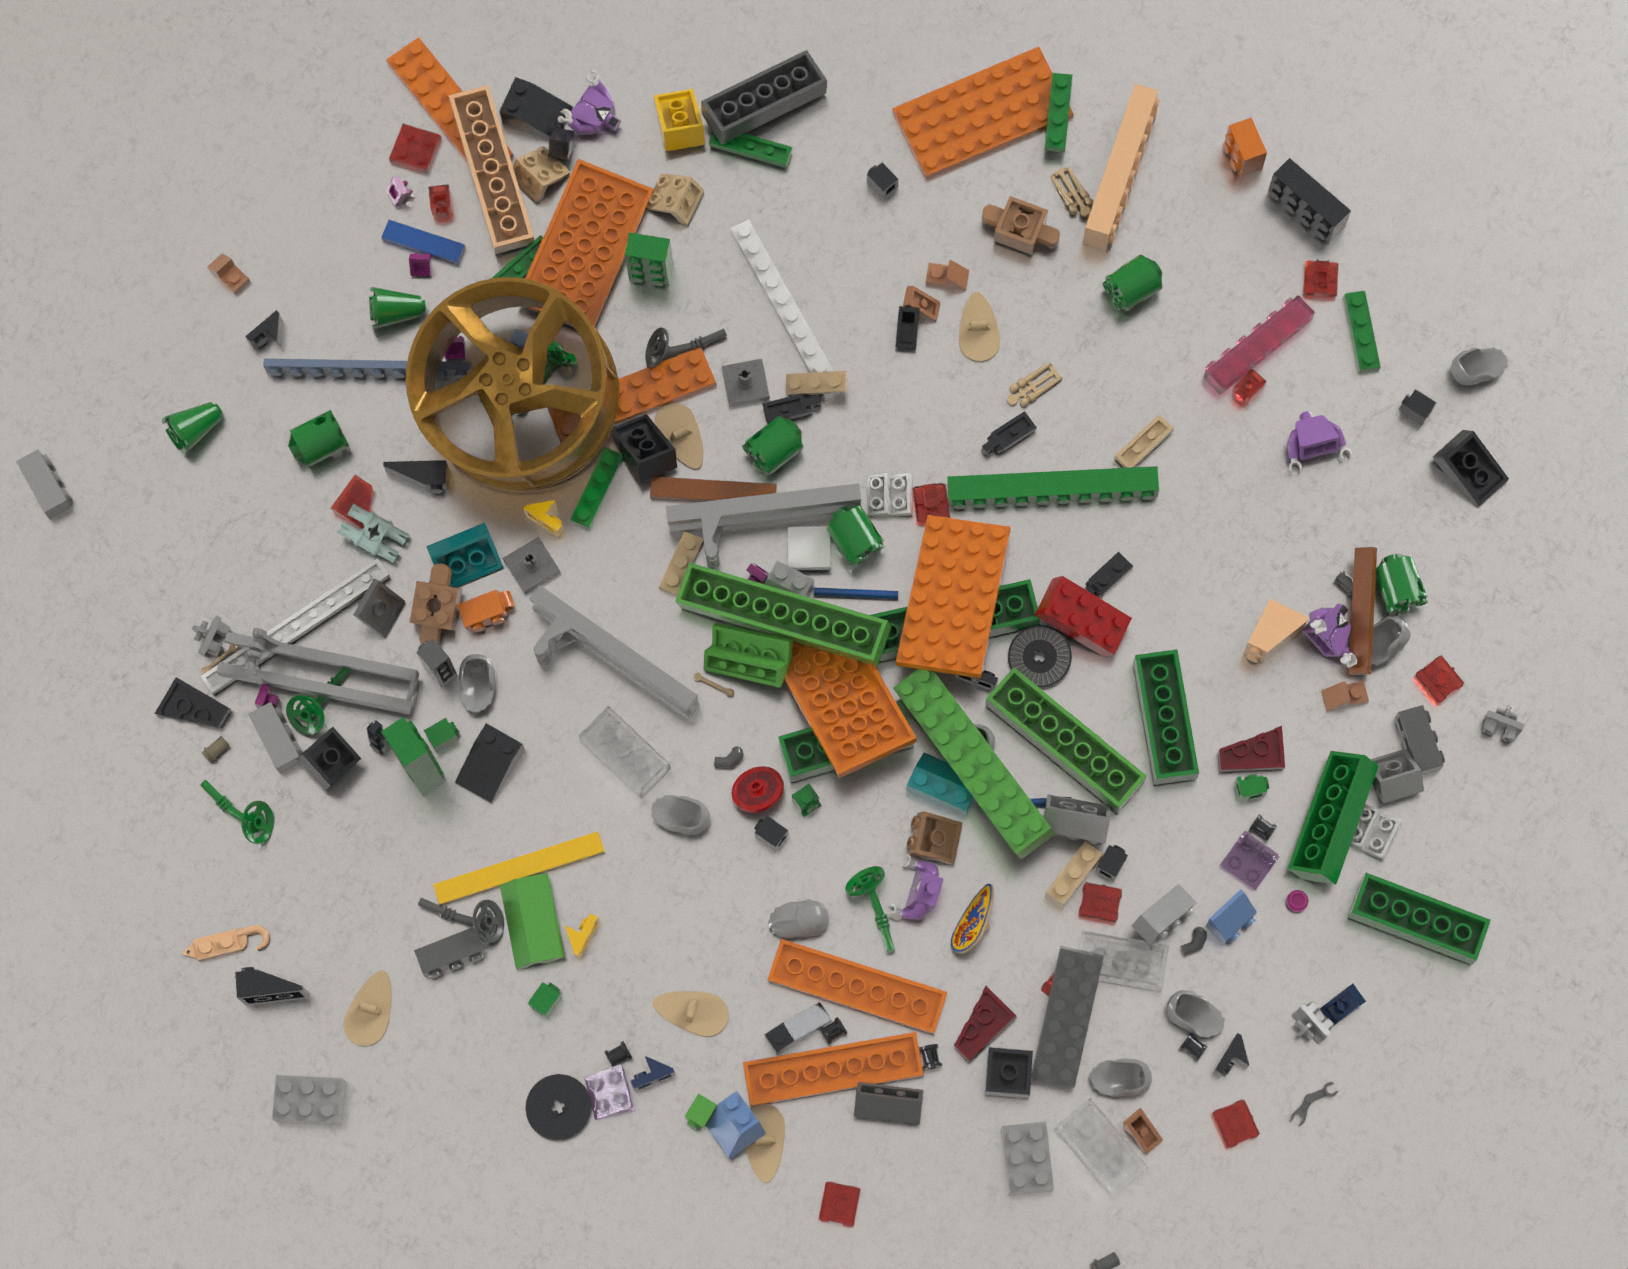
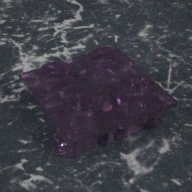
M1244 831L1220 865L1256 890L1280 855Z
M622 1064L584 1077L591 1098L595 1120L623 1110H632L633 1102L631 1101L630 1089H628L625 1070Z

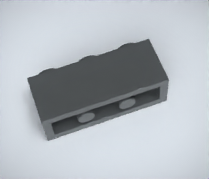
M433 638L429 642H423L418 647L416 653L424 669L440 687L457 674L449 656Z
M1421 705L1399 711L1395 718L1404 745L1421 769L1422 775L1441 770L1444 766L1445 758L1443 752L1438 750L1436 744L1438 743V737L1436 732L1432 731L1429 724L1431 723V717L1428 710L1425 711L1424 706Z
M474 927L414 950L425 978L430 977V979L442 975V971L450 969V971L459 969L465 962H477L483 959V955L487 954L483 942L477 936Z
M858 1082L854 1116L863 1119H880L886 1122L897 1121L906 1124H920L924 1090Z

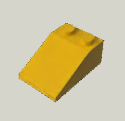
M693 89L653 95L665 151L705 145L704 126Z

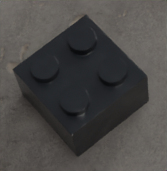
M332 727L296 759L325 791L362 758L339 732Z
M989 1047L985 1095L1029 1099L1033 1051Z

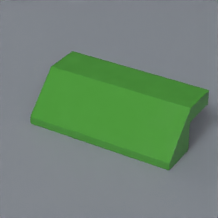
M715 623L712 627V645L704 650V670L781 687L792 660L793 639Z
M548 873L518 878L500 885L516 969H524L536 963H551L564 958Z

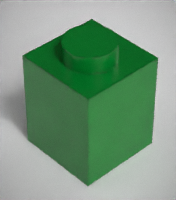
M446 718L423 730L436 753L459 741L456 736L459 733L453 721L449 723Z
M542 982L527 1004L530 1008L548 1019L562 999L559 993L560 989L552 983L547 985Z

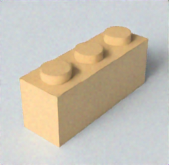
M1085 841L1046 891L1045 897L1063 909L1099 863L1103 854Z

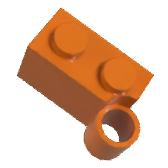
M493 590L457 604L464 628L474 633L484 630L485 626L490 624L498 625L503 623V617L507 616L506 612L515 609L510 591L499 592L498 590Z

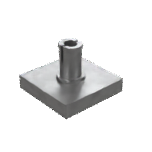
M762 359L721 366L729 407L770 400Z
M539 537L503 557V561L524 594L561 573Z
M373 579L365 595L358 602V607L353 616L378 635L385 637L405 600L381 581Z

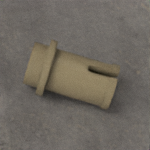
M220 736L209 747H204L202 754L209 762L215 761V757L230 745Z

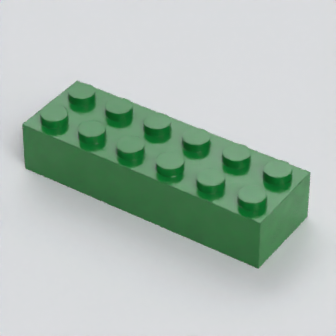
M1178 649L1135 655L1133 664L1154 785L1197 779L1199 768Z
M902 700L897 701L898 707L908 722ZM811 727L778 736L791 782L834 770Z
M402 717L381 731L400 764L422 796L444 783L441 777L444 775L428 744L421 737L411 720L407 722Z
M1330 751L1288 867L1291 872L1301 879L1337 884L1379 767L1366 755Z
M1365 873L1362 877L1348 918L1471 965L1478 959L1491 922L1490 919L1369 873Z

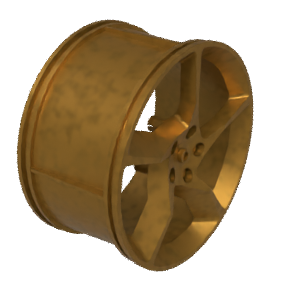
M513 277L491 278L470 284L454 292L437 305L424 320L413 340L408 356L406 392L409 406L418 428L426 440L443 457L454 463L472 478L496 488L517 491L536 490L552 486L572 477L598 454L607 441L616 419L619 405V380L616 366L607 344L593 327L587 316L574 302L556 289L533 280ZM512 307H535L542 309L528 334L524 349L491 333L480 318L492 312ZM567 321L574 326L581 336L589 355L592 371L590 391L559 385H543L548 347L562 325ZM462 332L474 345L485 353V357L458 382L435 391L441 362L452 342ZM473 395L479 396L494 427L495 460L486 461L458 448L444 435L437 415L464 402ZM551 407L581 416V420L573 432L556 448L531 460L521 461L519 459L515 427L512 421L514 414Z

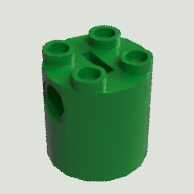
M1140 254L1121 266L1114 273L1107 275L1102 285L1105 291L1113 296V304L1117 310L1129 311L1139 302H1143L1162 290V271L1155 261Z
M331 410L289 430L291 434L288 447L295 460L307 464L308 467L349 447Z
M777 416L746 440L742 448L747 455H751L754 458L753 464L758 471H763L766 475L772 474L803 449L802 432L793 421Z
M844 506L832 514L826 529L845 555L849 564L861 565L868 560L867 555L873 552L877 553L885 547L883 544L884 539L861 506Z
M1392 554L1381 560V563L1376 568V584L1389 614L1397 612V615H1402L1409 612L1410 607L1415 605L1419 607L1428 603V596L1411 556Z

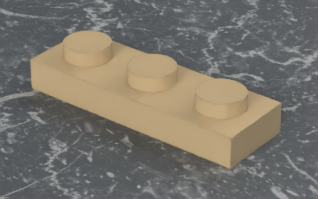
M847 371L786 374V395L788 396L848 393Z
M1157 415L1114 458L1124 468L1135 467L1171 434L1174 428L1164 418Z
M684 531L659 585L660 590L675 596L678 595L689 562L694 564L703 545V538Z

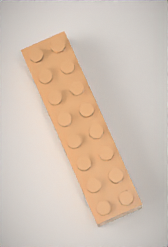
M1138 84L1134 85L1085 227L1083 244L1105 251L1108 244H1113L1116 228L1120 224L1121 214L1128 200V193L1131 191L1135 173H1137L1140 165L1141 155H1143L1146 147L1147 137L1150 136L1152 123L1158 112L1160 99L1157 98L1158 90Z
M486 85L449 95L450 105L495 255L530 245L534 241L533 232L489 86Z

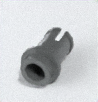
M1341 571L1334 581L1342 586L1350 596L1353 594V579L1345 571Z
M1112 1252L1099 1260L1094 1259L1090 1266L1091 1269H1112L1120 1265V1260L1117 1254Z

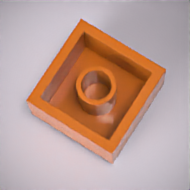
M1252 117L1229 125L1223 147L1226 154L1231 156L1233 170L1238 172L1239 177L1262 170L1267 151Z

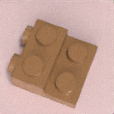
M926 811L917 813V816L914 815L911 821V828H914L913 835L908 838L906 844L907 849H910L909 855L925 860L932 859L949 865L954 864L963 822Z

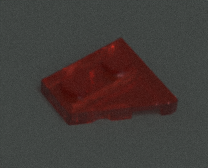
M354 475L332 505L331 510L363 530L365 527L363 526L364 523L347 514L353 504L369 512L372 485Z

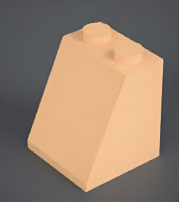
M1269 599L1243 654L1252 662L1264 663L1302 633L1309 617Z

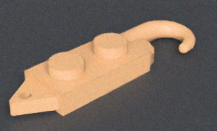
M260 925L233 929L193 939L194 942L182 954L201 962L240 952L247 945V936L256 933L261 934L263 937L262 943L256 947L257 950H261L268 944L269 934Z

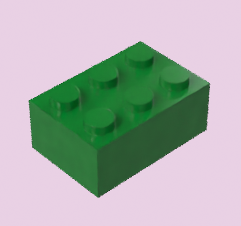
M629 232L624 255L629 279L637 283H643V281L652 282L656 286L669 285L674 264L670 239Z

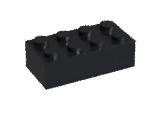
M1291 158L1273 174L1268 189L1272 198L1282 202L1285 208L1290 213L1296 214L1305 226H1310L1320 239L1330 243L1346 227L1351 210Z

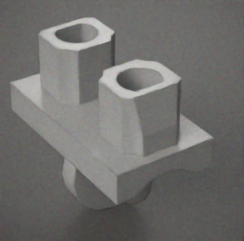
M216 615L209 630H206L208 622L204 620L200 626H193L192 630L197 633L194 638L195 641L200 642L202 636H205L198 653L202 655L205 653L218 655L222 645L212 639L215 634L225 638L227 631L229 632L231 628L221 621V617Z
M1507 705L1505 710L1498 707L1496 713L1488 710L1482 720L1485 722L1484 733L1495 735L1497 728H1502L1505 730L1502 739L1513 743L1516 737L1523 731L1525 724L1516 721L1518 715L1511 712V705Z
M1313 1001L1306 1005L1303 1003L1292 1014L1297 1020L1295 1024L1301 1029L1297 1035L1301 1037L1305 1034L1310 1040L1313 1038L1320 1044L1331 1034L1330 1030L1334 1023L1327 1017L1320 1021L1315 1016L1320 1010Z

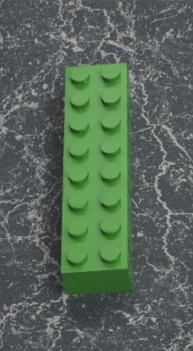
M1013 667L986 698L985 705L1105 804L1111 806V809L1116 813L1122 809L1145 782L1146 774L1016 668Z

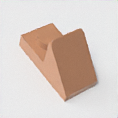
M220 254L207 266L235 295L250 282L249 278L234 264L233 260L224 254Z
M949 260V265L929 263L925 285L966 290L969 270L952 260Z
M912 285L906 288L903 306L920 308L919 319L936 321L940 301Z
M1343 681L1321 691L1326 712L1369 702L1364 681L1346 684V681Z
M1141 1108L1123 1122L1124 1130L1132 1135L1141 1150L1146 1154L1163 1141Z

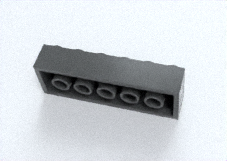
M805 50L702 100L701 114L722 145L826 94L827 79L809 52Z
M1060 945L1031 1078L1075 1088L1104 955Z

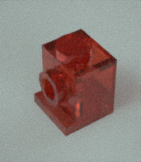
M449 184L428 187L432 215H436L437 218H446L448 214L453 213Z
M1251 368L1234 386L1232 392L1238 401L1249 405L1265 389L1267 381Z

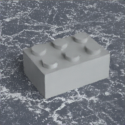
M1047 794L1043 817L1056 833L1054 836L1063 835L1075 841L1084 839L1096 845L1106 844L1111 806Z
M276 1075L272 1120L276 1123L342 1126L346 1081L342 1078Z
M1046 1122L1002 1126L1001 1136L1008 1196L1052 1192L1054 1184Z

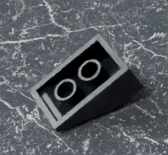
M515 77L499 113L502 122L550 139L555 127L564 129L566 122L560 123L558 121L559 116L566 118L561 111L568 109L571 112L573 106L539 86Z
M647 414L612 428L610 433L631 472L640 483L677 468L676 449Z
M1462 430L1433 456L1443 472L1477 506H1480L1509 480L1508 476L1474 431Z
M486 723L476 738L455 783L492 804L524 753L525 748L523 744Z
M254 967L241 968V971L235 972L237 999L244 1005L310 998V993L303 986L266 972L255 970Z

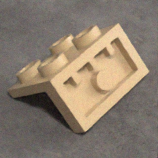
M545 146L517 158L513 165L518 185L535 202L542 200L549 185L570 174V171L557 158L548 157L549 150Z
M662 173L654 187L646 209L671 213L681 224L688 225L704 189L692 177Z

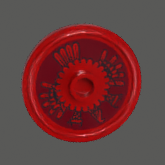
M766 766L754 767L745 771L736 779L732 787V799L735 805L742 811L749 813L761 812L778 802L784 791V782L780 773L775 769Z

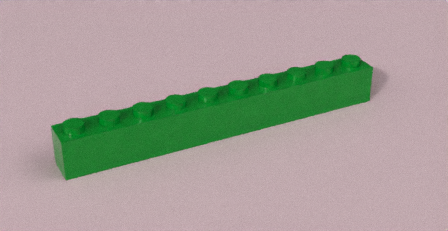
M1158 466L947 476L948 507H953L954 509H963L966 506L984 508L987 505L1005 507L1008 504L1026 506L1029 503L1046 505L1050 502L1067 504L1071 501L1088 503L1092 500L1109 502L1120 498L1122 501H1130L1140 497L1144 500H1151L1158 497L1159 493Z

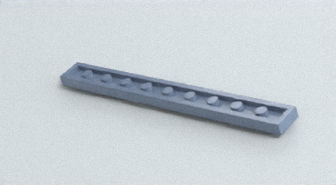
M264 358L263 363L266 373L272 376H280L281 374H290L292 376L310 374L315 377L329 374L334 377H342L343 375H352L353 377L372 375L376 378H382L384 375L395 378H404L407 361ZM442 361L437 378L444 379L447 376L462 379L473 369L471 362Z

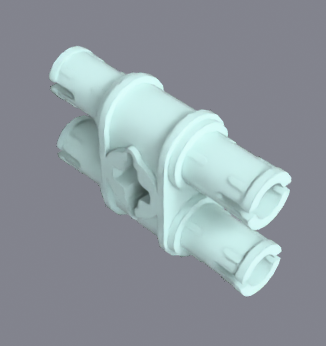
M353 504L347 515L364 523V529L359 531L343 521L337 533L354 541L353 544L355 546L358 545L372 553L371 555L376 556L377 554L394 563L399 551L383 544L382 539L387 536L404 545L409 533L393 526L394 523L392 521L389 522L376 515V512L371 511L369 513ZM378 527L376 535L369 540L370 532Z

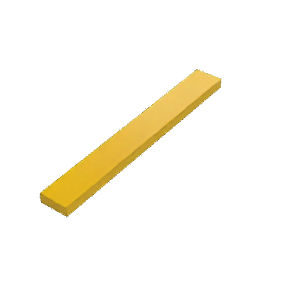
M597 831L435 883L433 886L438 903L441 906L500 887V885L514 879L544 873L603 854L605 851Z

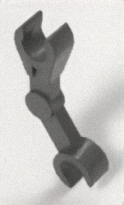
M1328 1082L1324 1085L1323 1089L1307 1094L1301 1106L1291 1115L1290 1121L1294 1119L1295 1115H1300L1302 1121L1298 1126H1301L1305 1122L1308 1109L1314 1101L1325 1096L1334 1097L1338 1091L1334 1093H1328L1327 1087L1333 1085L1334 1082Z

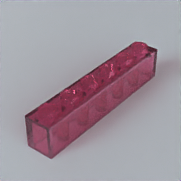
M1299 295L1294 299H1287L1282 305L1283 308L1278 312L1276 310L1271 312L1267 317V321L1263 324L1258 323L1251 330V334L1247 337L1245 335L1236 342L1237 345L1234 348H1227L1220 355L1221 358L1215 362L1213 360L1205 367L1203 378L1219 395L1224 393L1313 320L1315 312Z

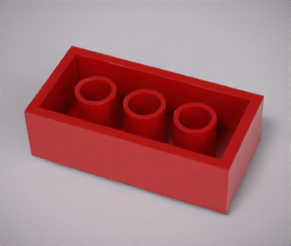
M1064 576L1052 578L1035 613L1036 617L1103 657L1115 655L1132 619L1127 614Z

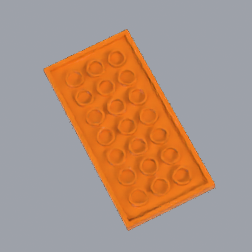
M1039 46L892 108V112L926 179L1047 128L1053 72ZM1069 107L1068 119L1072 118L1074 115L1071 107Z
M578 159L525 279L545 284L567 296L582 310L595 328L625 259L624 255L629 232L636 233L654 189ZM525 307L537 313H540L542 310L541 308ZM565 322V324L574 327L570 322Z
M933 515L927 516L896 658V666L981 678L1011 527Z
M793 642L792 660L784 681L839 778L917 742L914 732L874 665Z

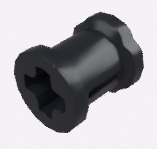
M1259 813L1249 829L1256 830L1265 836V840L1268 841L1278 824H1272Z
M838 1017L824 1028L822 1026L819 1027L828 1045L840 1035L847 1034L845 1027Z
M1190 1033L1180 1049H1185L1195 1056V1060L1198 1061L1209 1045L1201 1043L1193 1037V1033Z
M624 1041L620 1042V1045L616 1048L604 1051L613 1069L620 1062L632 1059Z
M938 1044L919 1048L924 1061L923 1070L942 1067L937 1053Z

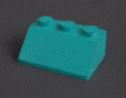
M485 522L426 546L434 565L445 564L451 568V587L460 586L503 568Z
M923 752L907 783L906 791L962 816H966L974 799L972 794L948 762Z

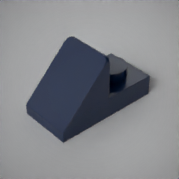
M1351 984L1320 1009L1336 1025L1359 1009L1366 1000L1355 985Z
M645 1056L651 1072L647 1074L646 1071L634 1075V1079L630 1080L634 1091L636 1092L675 1076L674 1069Z

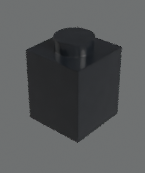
M555 127L549 139L548 157L568 160L573 150L575 131Z
M883 162L869 169L867 183L882 199L898 188L899 179Z
M1415 389L1411 395L1408 393L1401 404L1404 407L1401 413L1423 425L1437 402Z
M766 816L764 820L760 819L754 827L756 830L755 837L774 851L779 849L789 835L785 827L769 816Z
M1108 845L1095 871L1115 881L1127 860L1128 855L1125 854L1126 851L1117 845Z

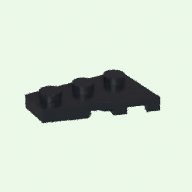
M176 677L154 714L221 727L231 708Z

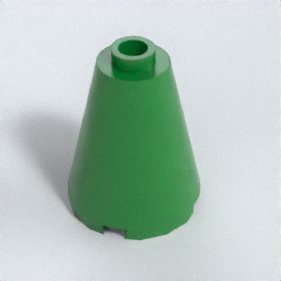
M370 287L369 292H373V296L369 297L370 320H375V324L371 325L372 329L422 316V312H426L425 300H421V296Z
M209 402L167 415L162 418V423H167L168 429L165 430L177 449H183L181 453L184 454L222 420L221 415L223 412L218 404Z

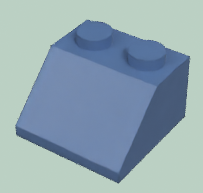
M1240 889L1210 917L1205 927L1223 945L1228 941L1233 943L1240 936L1238 933L1243 927L1247 929L1256 921L1253 917L1257 911L1245 892Z
M737 1091L718 1103L706 1126L729 1159L766 1134L756 1116Z

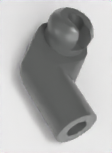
M735 746L726 757H715L714 767L734 768L743 759V749Z
M1196 927L1193 930L1192 942L1180 946L1184 956L1203 948L1207 939V932L1202 927Z

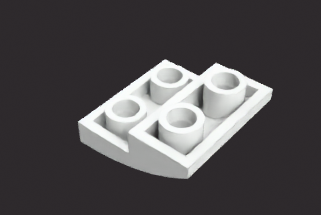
M910 473L867 475L868 516L898 517L913 515L912 475Z
M828 526L788 527L789 567L795 570L831 569L830 534L826 529Z
M1365 804L1351 846L1384 861L1402 822L1399 819L1381 813L1380 809Z

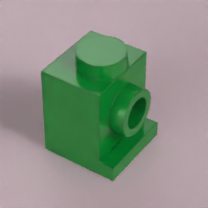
M1256 774L1245 776L1244 780H1242L1241 776L1236 777L1235 786L1240 802L1265 797L1269 789L1267 777H1263V775L1257 777Z
M810 783L791 795L793 803L804 818L822 806L819 802V796Z

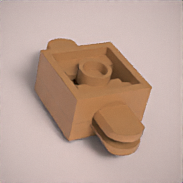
M1009 196L1004 209L988 204L982 211V222L996 228L994 241L1032 255L1037 243L1054 248L1058 245L1060 239V231L1045 224L1048 215L1047 209Z
M436 564L432 567L429 583L416 581L409 623L421 625L419 637L421 644L425 641L429 642L432 638L439 644L442 629H456L459 612L457 604H460L462 588L450 586L452 570L445 564Z

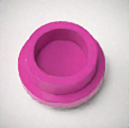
M1294 890L1289 893L1286 902L1292 911L1301 912L1306 909L1309 900L1306 893L1301 890Z

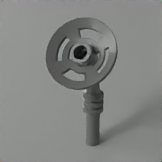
M663 327L657 328L651 335L646 347V364L651 368H655L667 355L696 350L701 347L705 348V345L727 336L723 328L705 337L699 336V339L690 340V343L670 347L668 331ZM654 355H655V357L657 358V360H656L655 363H654L653 357H652V356H654Z
M420 898L418 906L439 914L441 918L445 917V920L449 919L450 922L456 921L473 926L477 936L485 943L498 941L503 933V914L499 906L492 900L480 901L474 909L473 917L456 913L455 909L452 911V908L447 909L448 906L442 907L424 898ZM488 907L493 911L495 917L493 916L492 912L487 909ZM493 925H496V930L494 934L491 936L489 932L491 931Z

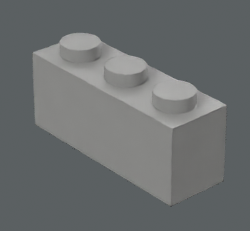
M36 450L16 461L43 512L49 519L71 507L68 501L71 497L66 488L61 489L59 483L62 481L56 471H51L49 466L52 463L47 454L42 455L39 450Z
M270 702L249 713L248 715L278 772L282 773L299 764L296 758L303 752L298 743L293 744L290 737L294 735L289 725L284 726L281 721L284 716L279 706L274 707Z
M1178 884L1143 912L1131 926L1149 945L1156 939L1160 942L1168 934V929L1173 931L1181 923L1179 921L1181 918L1185 921L1193 914L1191 909L1197 902Z

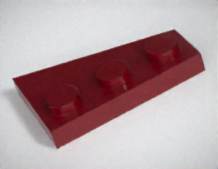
M1282 726L1220 748L1218 750L1220 772L1285 769Z
M985 986L969 1020L965 1023L954 1044L955 1049L970 1063L1017 1018L1016 1014Z

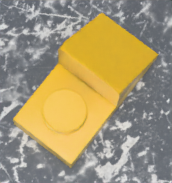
M555 500L530 504L523 508L526 516L556 536L560 537L564 532L562 521L554 515L550 517L557 507Z
M591 913L588 918L584 917L579 927L581 932L565 925L574 955L578 959L581 958L600 921L597 916Z

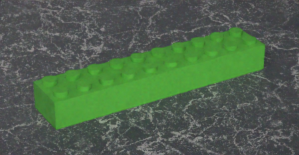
M690 562L675 601L682 609L766 634L793 639V642L877 667L891 630V625L887 620Z
M917 669L893 687L1021 860L1056 834L934 671Z

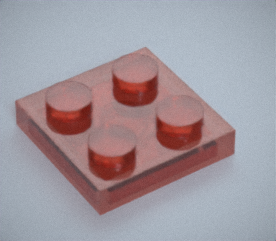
M402 124L389 161L428 174L442 139L441 135Z

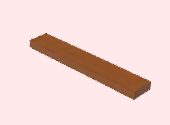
M653 477L651 478L650 498L706 502L773 494L777 491V484Z
M1376 547L1355 548L1350 653H1353L1357 658V664L1349 668L1350 675H1371L1377 563Z

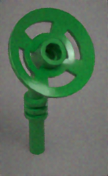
M552 341L548 347V363L545 366L543 384L555 366L571 367L577 363L576 356L566 352L555 341Z
M342 667L334 678H330L331 682L328 681L327 684L341 686L340 683L352 669ZM306 695L292 697L286 706V715L290 724L303 734L311 735L319 732L325 722L321 705L327 698L318 696L314 700ZM299 700L300 703L296 706V710H293L295 702ZM299 716L303 721L307 722V727L302 725L296 717ZM319 717H320V722H319V724L315 727L314 724L318 721V719H319Z
M207 780L200 784L224 813L227 812L241 822L242 832L249 842L260 844L270 837L274 826V816L267 803L253 801L242 813ZM256 806L255 811H252L248 814V811L252 807ZM262 811H264L265 816H266V824H265V818H264V815H263ZM260 830L263 831L259 837L254 838V833Z
M880 866L868 867L856 873L847 882L845 890L850 896L868 894L876 915L877 929L881 931L887 953H892L895 951L889 931V920L886 919L887 914H884L876 893V887L884 879L885 871Z

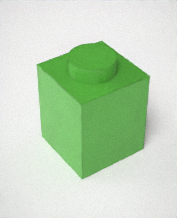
M698 1093L685 1114V1119L688 1120L687 1125L695 1130L699 1128L705 1130L717 1104Z

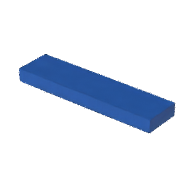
M388 220L381 237L384 241L423 254L428 253L432 257L456 265L459 264L465 250V244L392 220Z

